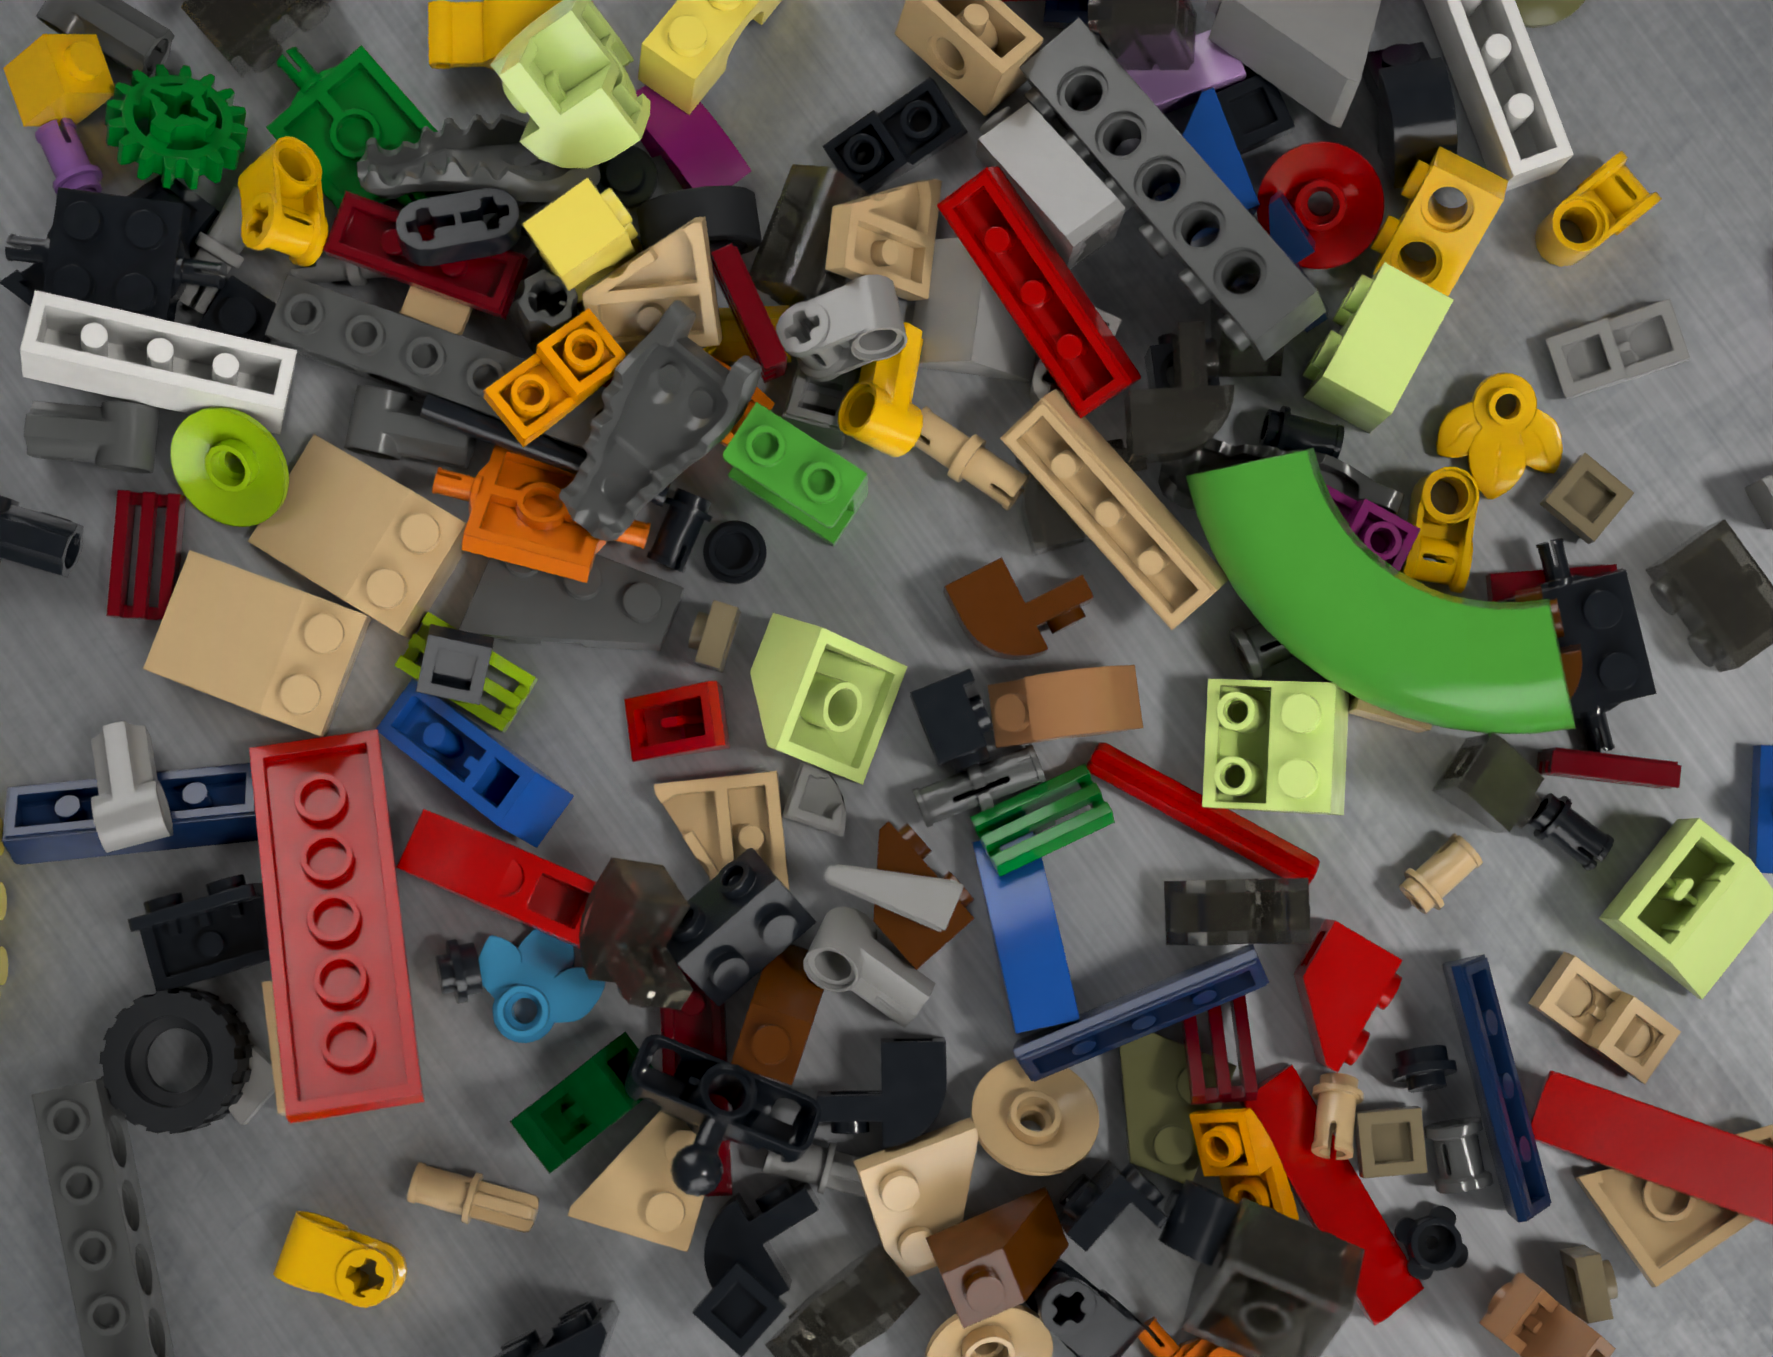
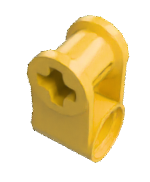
M285 136L279 138L239 175L238 188L242 209L241 237L243 243L250 249L262 251L265 248H270L288 255L289 260L295 265L309 267L318 260L323 252L328 238V222L324 212L321 182L322 167L315 152L306 143L295 137Z
M1620 151L1578 185L1575 192L1564 199L1542 220L1535 234L1536 247L1541 257L1550 264L1559 267L1572 266L1584 259L1614 234L1616 236L1660 202L1662 198L1657 192L1649 193L1625 165L1628 159L1627 155ZM1561 220H1569L1579 226L1583 236L1582 243H1574L1564 237L1560 228Z
M1443 467L1423 476L1414 485L1407 522L1421 530L1400 569V572L1415 580L1449 585L1451 592L1460 594L1464 591L1470 574L1473 556L1472 538L1479 502L1478 485L1466 470L1458 467ZM1437 481L1451 484L1458 494V505L1452 514L1439 512L1431 502L1430 492ZM1423 557L1443 560L1445 563L1424 560Z
M296 1211L273 1275L292 1286L323 1293L353 1306L367 1308L378 1305L383 1300L397 1293L406 1281L408 1268L404 1255L394 1245L352 1230L347 1225L332 1218L308 1211ZM374 1260L377 1262L375 1273L384 1278V1281L369 1287L367 1285L369 1275L360 1269L363 1265Z

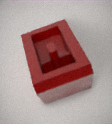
M705 681L624 699L632 762L730 749L723 689L718 681Z

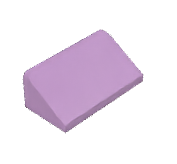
M1211 30L1119 63L1163 114L1197 103L1201 93L1214 87L1217 93L1244 81L1247 76L1240 60L1208 39Z

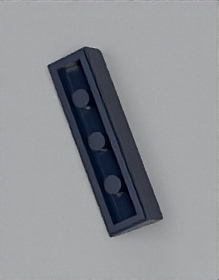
M250 763L156 772L157 780L162 785L169 805L173 823V835L107 853L99 840L91 807L92 797L99 795L97 778L7 787L2 843L16 864L25 865L258 841Z
M1253 943L1247 944L1079 1014L1080 1020L1050 1026L1021 1038L1015 1042L1012 1050L1016 1060L1029 1079L1035 1082L1265 987L1269 980Z
M1483 954L1448 961L1442 964L1504 1205L1508 1214L1517 1222H1525L1551 1206L1550 1203L1552 1202L1488 959Z

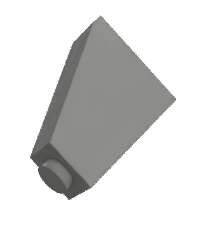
M1208 0L1205 10L1216 13L1208 39L1325 122L1341 128L1360 84L1381 0Z
M1030 102L1016 112H1013L1010 107H1006L990 117L981 126L980 132L983 136L978 139L976 156L985 168L994 166L1001 168L1069 270L1115 238L1126 208Z

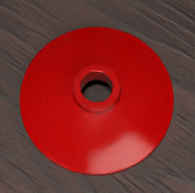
M1315 141L1290 149L1271 165L1259 188L1257 196L1260 203L1257 209L1258 223L1269 235L1270 197L1281 190L1316 242L1315 252L1298 262L1304 268L1329 269L1352 261L1370 246L1382 224L1385 201L1383 187L1378 174L1365 157L1354 149L1340 143ZM1318 191L1328 193L1333 199L1331 209L1323 214L1313 212L1308 205L1310 196Z

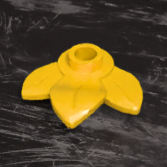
M1497 373L1484 379L1476 388L1472 401L1451 409L1439 425L1436 453L1439 456L1449 458L1467 456L1471 476L1475 479L1479 491L1487 499H1495L1509 491L1521 478L1526 466L1540 472L1555 473L1562 460V437L1557 422L1548 414L1537 409V398L1534 389L1528 381L1513 373ZM1505 394H1512L1516 400L1514 411L1508 416H1499L1495 408L1497 400Z

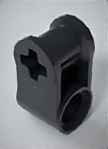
M1060 1258L1025 1301L1039 1315L1046 1328L1058 1337L1077 1357H1122L1146 1328L1104 1289L1099 1290L1071 1265Z

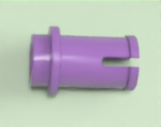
M62 118L60 123L63 131H60L57 120H52L39 127L35 132V138L41 145L56 178L53 182L55 193H58V187L100 193L102 191L100 181L103 178V173L98 166L91 164L77 134L74 121Z

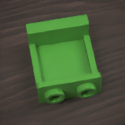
M758 402L755 403L723 452L725 462L733 466L728 474L730 480L832 546L836 545L868 496V474Z

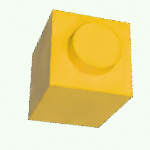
M42 34L3 68L23 126H42L52 120H57L58 126H62L60 123L62 118L72 119L75 125H77L114 96L115 86L96 34Z

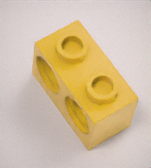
M1439 146L1430 164L1418 160L1400 194L1410 199L1399 219L1391 215L1387 216L1371 246L1372 250L1380 253L1373 275L1385 262L1442 294L1449 296L1504 201L1508 180ZM1442 187H1454L1465 195L1467 202L1457 208L1444 207L1437 202L1433 192ZM1411 242H1423L1434 250L1436 256L1428 261H1416L1405 253L1403 247Z

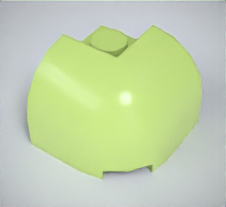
M562 0L516 35L491 63V67L502 80L503 90L510 103L519 112L530 115L519 142L537 158L561 168H590L611 160L642 139L650 116L651 101L644 94L637 97L636 90L625 69V66L633 62L634 59L591 0Z

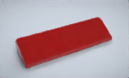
M986 167L937 204V207L1080 418L1085 417L1141 379L1140 373L1000 167Z
M1290 1064L1257 1084L1258 1095L1256 1101H1240V1104L1243 1108H1251L1262 1123L1279 1155L1293 1194L1366 1318L1376 1326L1423 1290L1424 1287L1419 1279L1414 1278L1407 1271L1408 1260L1350 1161L1348 1159L1336 1160L1337 1150L1334 1148V1134H1332L1330 1159L1319 1157L1311 1152V1146L1314 1142L1317 1105L1294 1066Z
M1549 1071L1545 1077L1531 1120L1535 1141L1773 1226L1772 1147L1559 1072Z

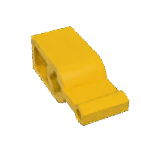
M437 0L428 2L429 65L433 69L486 67L494 70L491 67V63L498 53L530 23L562 0H483L478 2Z

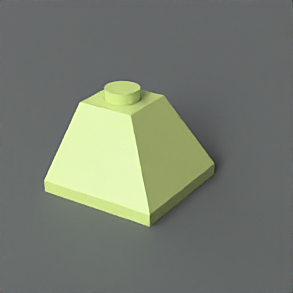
M772 613L750 670L767 747L863 785L908 666L823 627Z

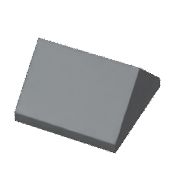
M935 239L928 300H916L912 323L913 326L923 331L921 337L923 343L918 367L1031 383L1035 350L960 239Z

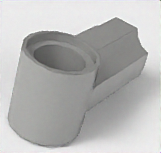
M126 721L102 726V731L99 735L91 739L99 793L98 796L92 797L91 807L96 831L103 849L107 853L172 836L173 823L162 785L157 780L152 740L146 726L132 725Z
M845 906L830 910L824 917L803 960L804 970L808 978L815 985L827 991L845 992L851 990L898 1025L905 1028L917 1016L925 1002L930 998L936 983L877 942L875 924L865 913Z

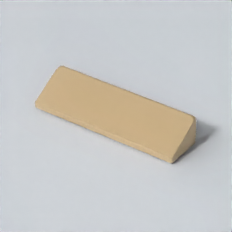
M1056 388L1043 396L1000 437L1005 445L1171 630L1178 626L1228 581L1219 565L1087 418H1080L1060 389Z

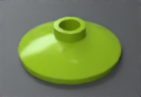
M206 407L192 413L176 429L170 449L173 473L184 495L203 514L222 524L235 527H249L266 521L280 509L286 498L289 486L287 462L276 439L260 422L250 415L233 408Z

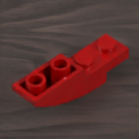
M426 809L422 810L396 866L397 869L511 920L519 921L634 973L638 970L662 916V913L613 892L607 886Z

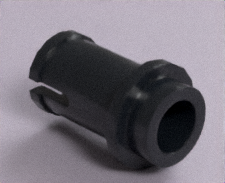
M1282 406L1279 411L1272 409L1267 411L1260 432L1259 445L1275 447L1282 451L1314 448V451L1317 453L1327 454L1338 459L1344 440L1345 429L1343 425H1332L1291 414L1290 407Z
M677 488L673 498L666 497L664 501L665 504L669 505V508L650 552L648 551L646 557L684 573L686 562L704 521L711 523L713 518L708 514L712 502Z
M1552 793L1547 794L1532 810L1527 821L1529 825L1535 828L1534 836L1539 840L1548 838L1581 863L1582 867L1587 871L1597 867V862L1593 859L1594 856L1602 862L1610 852L1614 838L1609 834L1603 833L1571 808L1572 801L1567 796L1558 798Z

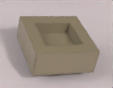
M1585 452L1574 461L1540 502V505L1587 544H1590L1600 536L1633 496L1634 492Z
M713 600L709 614L701 611L698 612L691 631L688 648L698 650L695 662L699 666L723 673L741 616V611L738 607Z
M1408 1106L1356 1111L1354 1128L1360 1177L1375 1178L1428 1173L1421 1107Z
M1586 1245L1560 1249L1572 1313L1588 1324L1614 1319L1610 1300L1618 1297V1287L1614 1270L1609 1260H1602L1600 1253Z

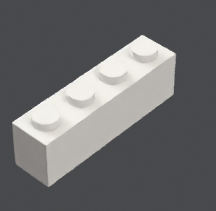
M1423 0L1487 170L1508 180L1506 191L1555 174L1574 154L1515 0Z
M37 290L34 291L20 347L22 375L25 378L186 414H192L206 407L233 408L250 415L269 432L276 434L281 433L297 350Z

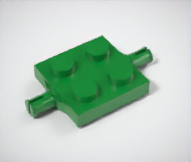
M362 45L338 66L323 70L320 73L313 68L297 47L286 50L287 54L301 71L298 72L283 54L278 58L276 65L291 79L299 91L295 95L290 107L266 126L268 131L276 140L285 136L295 137L306 143L315 152L322 167V192L338 210L346 191L378 203L390 200L367 192L361 187L358 180L357 162L361 160L365 153L368 139L376 138L381 148L394 150L400 147L403 141L413 144L418 143L422 128L428 126L433 132L438 131ZM423 191L411 192L396 198V200L403 207H406L409 203L413 202V198L417 201L428 197Z

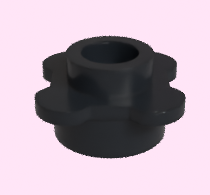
M1435 1206L1427 1216L1416 1220L1404 1217L1396 1224L1395 1237L1398 1241L1404 1243L1409 1257L1406 1266L1407 1271L1416 1279L1427 1280L1432 1276L1433 1271H1441L1450 1267L1460 1268L1468 1259V1248L1462 1243L1460 1232L1454 1226L1456 1215L1450 1208ZM1431 1236L1437 1240V1245L1433 1249H1429L1426 1246V1240Z

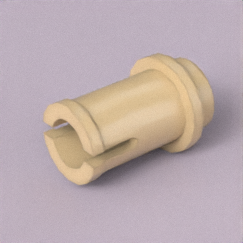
M1454 833L1416 871L1411 868L1407 869L1404 872L1406 880L1399 885V888L1410 903L1420 912L1427 914L1432 908L1440 910L1445 905L1442 898L1475 868L1480 867L1483 861L1476 850L1464 838Z
M1324 1073L1320 1075L1319 1084L1313 1086L1312 1096L1318 1100L1314 1142L1311 1146L1313 1154L1330 1159L1332 1134L1336 1133L1334 1145L1335 1150H1337L1336 1160L1353 1157L1356 1105L1362 1103L1364 1093L1358 1089L1359 1081L1356 1077L1344 1073Z

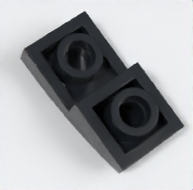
M929 77L880 113L875 110L871 111L822 147L855 198L858 199L867 196L912 170L958 140L968 131L935 80Z

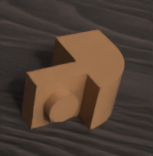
M1135 665L1102 666L1058 671L988 685L996 748L1065 738L1090 737L1143 728Z
M1519 1272L1511 1282L1504 1284L1495 1293L1488 1305L1487 1313L1479 1322L1521 1357H1610L1616 1349L1598 1332L1557 1302L1541 1286L1524 1273L1521 1274Z

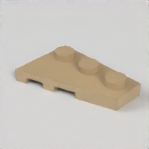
M1773 1124L1735 1134L1773 1148ZM1613 1168L1575 1177L1577 1183L1651 1287L1659 1286L1755 1220Z

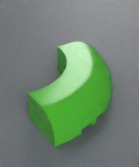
M1314 448L1185 476L1197 518L1211 551L1237 595L1260 624L1293 656L1325 680L1335 683L1339 688L1369 704L1408 719L1442 728L1486 734H1536L1576 729L1550 599L1528 602H1490L1464 597L1459 598L1426 587L1424 584L1398 571L1376 553L1374 554L1349 527L1348 522L1341 514L1328 491L1320 472Z

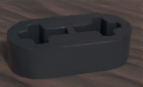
M482 188L420 199L404 207L396 219L399 246L403 255L409 261L420 266H437L498 255L509 251L517 244L521 236L519 206L515 198L508 192L498 188ZM496 213L500 227L487 229L483 215ZM432 225L435 239L422 241L419 227Z

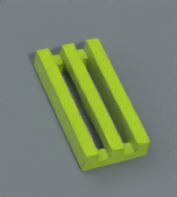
M430 612L426 613L421 621L423 623L417 634H413L408 642L409 647L404 655H400L394 665L417 680L419 679L421 666L416 662L421 654L425 652L430 624L456 629ZM492 651L489 664L519 682L516 690L512 693L486 677L483 690L506 704L501 714L496 713L482 703L477 705L453 699L449 700L505 733L535 686L538 678Z

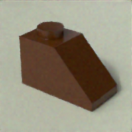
M793 944L763 968L731 1060L732 1064H737L750 1072L791 1086L795 1080L824 989L815 985L808 978L804 970L803 960L809 949Z
M1046 1187L926 1237L963 1329L1024 1303L1069 1246Z

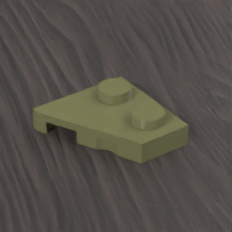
M1151 1033L1119 1047L1122 1075L1121 1088L1127 1127L1125 1130L1128 1160L1132 1164L1184 1184L1186 1179L1193 1181L1200 1164L1189 1114L1195 1110L1221 1109L1222 1103L1191 1105L1184 1044L1159 1034ZM1201 1051L1205 1088L1216 1087L1213 1056ZM1228 1062L1231 1081L1237 1066Z

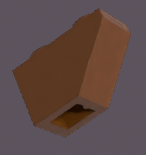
M888 821L879 829L877 870L939 878L923 860L932 850L908 823L897 831ZM950 871L941 878L956 880L960 883ZM963 888L946 930H941V932L874 904L873 922L917 970L975 919L966 909L975 899Z

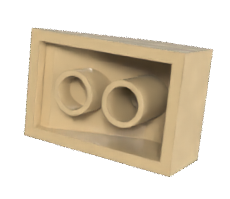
M314 434L289 474L288 492L282 506L273 516L257 525L248 542L398 634L411 639L465 553L461 549L463 533L467 523Z
M189 550L143 669L317 736H327L372 618L307 592Z

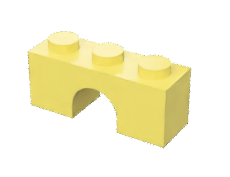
M677 0L642 43L638 80L690 115L725 72L729 54L748 23L753 19L760 25H763L782 0Z
M588 177L523 223L525 230L540 251L539 254L551 274L558 276L568 291L575 288L578 294L577 309L580 314L585 311L582 296L585 289L643 251L642 245L637 238L638 233L631 224L633 220L611 188L599 194Z

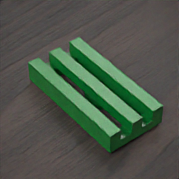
M1085 763L970 817L973 829L999 877L1115 823L1113 811L1108 802L1103 800L1101 790L1096 782L1093 783ZM1088 805L1092 808L1054 826L1056 820ZM1030 832L1037 834L1003 851L999 848Z

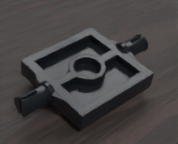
M58 187L53 225L47 234V238L40 239L10 234L6 240V243L14 247H5V255L8 261L42 264L45 276L42 292L172 322L175 320L177 302L186 289V284L223 289L226 280L219 275L227 276L225 262L219 263L190 259L186 240L191 209L181 203Z
M1563 538L1550 540L1556 562L1555 565L1549 543L1542 542L1536 545L1546 580L1536 587L1542 586L1544 599L1551 600L1557 598L1565 634V637L1558 638L1559 648L1581 643L1582 672L1578 687L1570 700L1573 716L1581 720L1588 748L1587 751L1601 753L1596 734L1597 728L1601 747L1606 752L1615 748L1606 712L1622 702L1657 694L1626 569L1621 568L1594 576L1571 575L1563 544L1564 540ZM1515 596L1497 600V602H1516Z

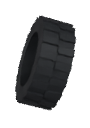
M197 989L156 991V994L143 995L133 1001L134 1004L130 1008H123L115 1017L117 1021L112 1028L107 1029L103 1039L106 1040L104 1051L100 1052L99 1064H103L104 1075L101 1076V1079L103 1078L104 1087L108 1089L111 1095L109 1101L116 1110L120 1109L126 1115L125 1119L133 1125H143L147 1127L146 1131L154 1133L169 1131L170 1134L200 1129L230 1114L228 1108L238 1103L244 1094L241 1090L245 1082H249L252 1071L249 1069V1058L253 1057L252 1048H254V1045H250L248 1038L250 1031L246 1023L241 1022L236 1015L238 1011L230 1003L224 1004L218 1000L219 996L210 992L199 993ZM174 1028L185 1029L197 1035L203 1042L208 1057L207 1069L202 1080L191 1090L182 1093L170 1092L161 1088L153 1080L148 1068V1053L152 1043L160 1034Z

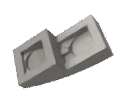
M1670 298L1609 320L1604 318L1546 339L1565 399L1610 387L1690 360V355Z

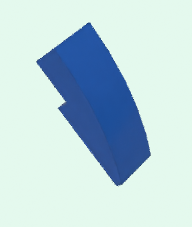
M1030 832L999 848L1003 851L1036 834ZM972 842L1014 1032L1017 1034L1080 1020L1042 857L999 877L981 842Z

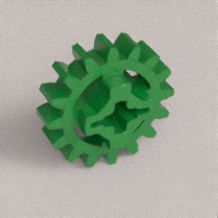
M156 64L155 77L149 78L145 73L137 69L132 71L131 86L121 82H117L115 85L113 100H108L106 107L107 146L118 147L117 162L120 165L133 162L138 163L137 178L144 180L150 177L152 173L162 175L161 182L163 188L170 189L175 178H183L190 190L197 189L198 178L202 175L215 184L220 182L223 167L235 171L238 167L239 155L245 150L248 128L244 126L246 117L245 107L233 106L235 92L231 88L218 92L214 90L215 76L210 73L199 81L191 78L190 66L183 65L179 75H170L163 64Z

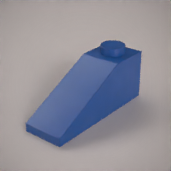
M412 678L377 726L378 732L497 826L537 848L574 795L439 696L416 692L418 681Z

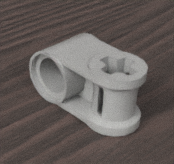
M878 274L857 277L835 290L808 301L796 303L786 309L776 325V333L785 352L791 356L798 357L801 371L810 379L819 382L833 380L841 374L873 361L890 358L898 354L908 341L894 283L888 277ZM804 319H809L815 328L811 330ZM818 354L826 364L821 365L814 356Z

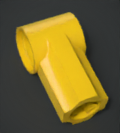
M904 322L908 338L906 346L898 354L890 358L863 365L861 367L859 383L855 384L846 393L838 410L837 422L844 434L891 457H900L909 452L920 437L923 427L921 409L912 403L923 343L921 338L923 331L907 322Z

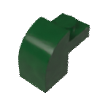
M626 1032L618 1036L509 1121L549 1174L643 1100L639 1098L637 1101H634L625 1090L626 1076L639 1049Z

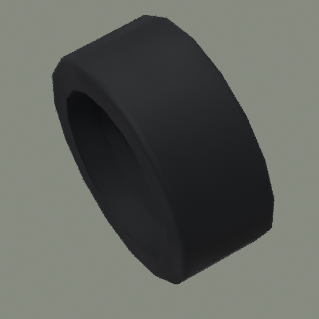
M723 185L683 189L647 200L636 210L643 251L695 217L704 216L706 217L710 252L732 243L733 247L737 246L740 255L753 251L762 244L755 193L745 187Z

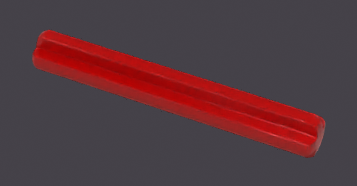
M1100 742L1088 760L1087 769L1091 774L1298 887L1306 888L1314 879L1320 864L1317 857L1229 809L1202 807L1203 795L1108 743Z

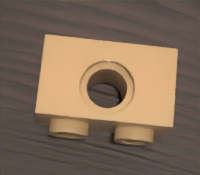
M905 0L895 31V35L985 116L1027 81L1020 67L1039 51L1044 39L1001 0Z

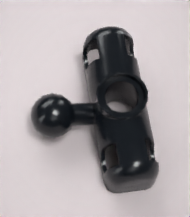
M659 1034L650 1035L642 1042L625 1080V1090L631 1099L637 1101L639 1098L661 1106L660 1111L662 1113L687 1122L689 1128L696 1134L693 1144L686 1145L680 1149L673 1158L671 1165L672 1179L676 1187L686 1195L703 1196L717 1188L723 1174V1165L718 1155L722 1141L728 1139L755 1151L764 1148L781 1155V1162L791 1163L799 1160L813 1142L821 1118L822 1110L820 1105L812 1097L750 1072L737 1064L726 1062ZM658 1049H670L680 1055L681 1060L673 1076L649 1066ZM716 1094L727 1099L733 1111H725L716 1107L710 1100L709 1095ZM777 1099H791L800 1105L801 1108L792 1125L769 1116Z

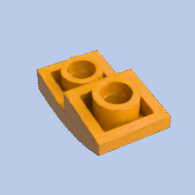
M588 308L537 344L536 353L484 390L483 398L524 448L613 377L614 369L627 354L590 308Z
M1251 1108L1195 1110L1189 1114L1204 1177L1219 1176L1224 1196L1240 1205L1231 1225L1232 1229L1288 1228L1299 1220L1295 1200L1279 1155L1268 1133Z

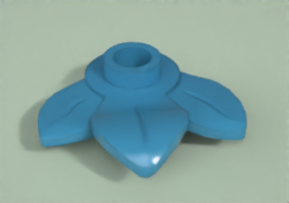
M536 929L522 941L518 948L512 942L502 937L489 936L478 960L482 985L495 999L492 1008L494 1023L502 1035L518 1043H530L543 1038L549 1033L555 1023L574 1022L582 1019L596 1005L605 988V972L588 967H574V946ZM521 998L531 999L536 1004L537 1015L532 1022H522L515 1015V1005Z

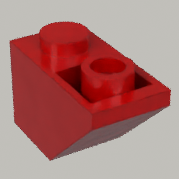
M1325 919L1296 968L1294 978L1316 1061L1338 1073L1344 1062L1352 1066L1363 1052L1370 1037V1032L1363 1028L1374 1009L1378 1007L1384 1010L1397 993L1402 977L1396 974V971L1403 960L1336 920Z

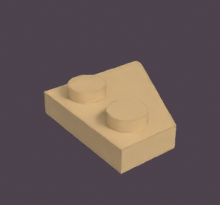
M938 179L915 181L833 206L825 270L852 280L864 275L878 274L886 276L893 281L897 297L908 301L928 300L939 211L937 204L940 202L942 181Z
M705 216L695 217L587 287L582 293L584 309L590 308L626 354H629L656 327L665 311L675 300L682 301L696 313V319L688 334V338L700 347L719 345L723 339Z
M777 771L654 784L655 795L669 813L688 847L709 876L710 881L719 874L725 865L734 861L747 849L753 848L790 891Z
M659 1111L570 1206L568 1216L688 1252L705 1195L698 1197L686 1195L678 1189L672 1179L671 1165L673 1158L680 1149L686 1145L693 1144L696 1134L692 1132L687 1122Z
M970 1117L918 1136L909 1142L886 1148L853 1161L889 1270L895 1282L936 1267L937 1264L926 1237L963 1222L979 1138L977 1129Z

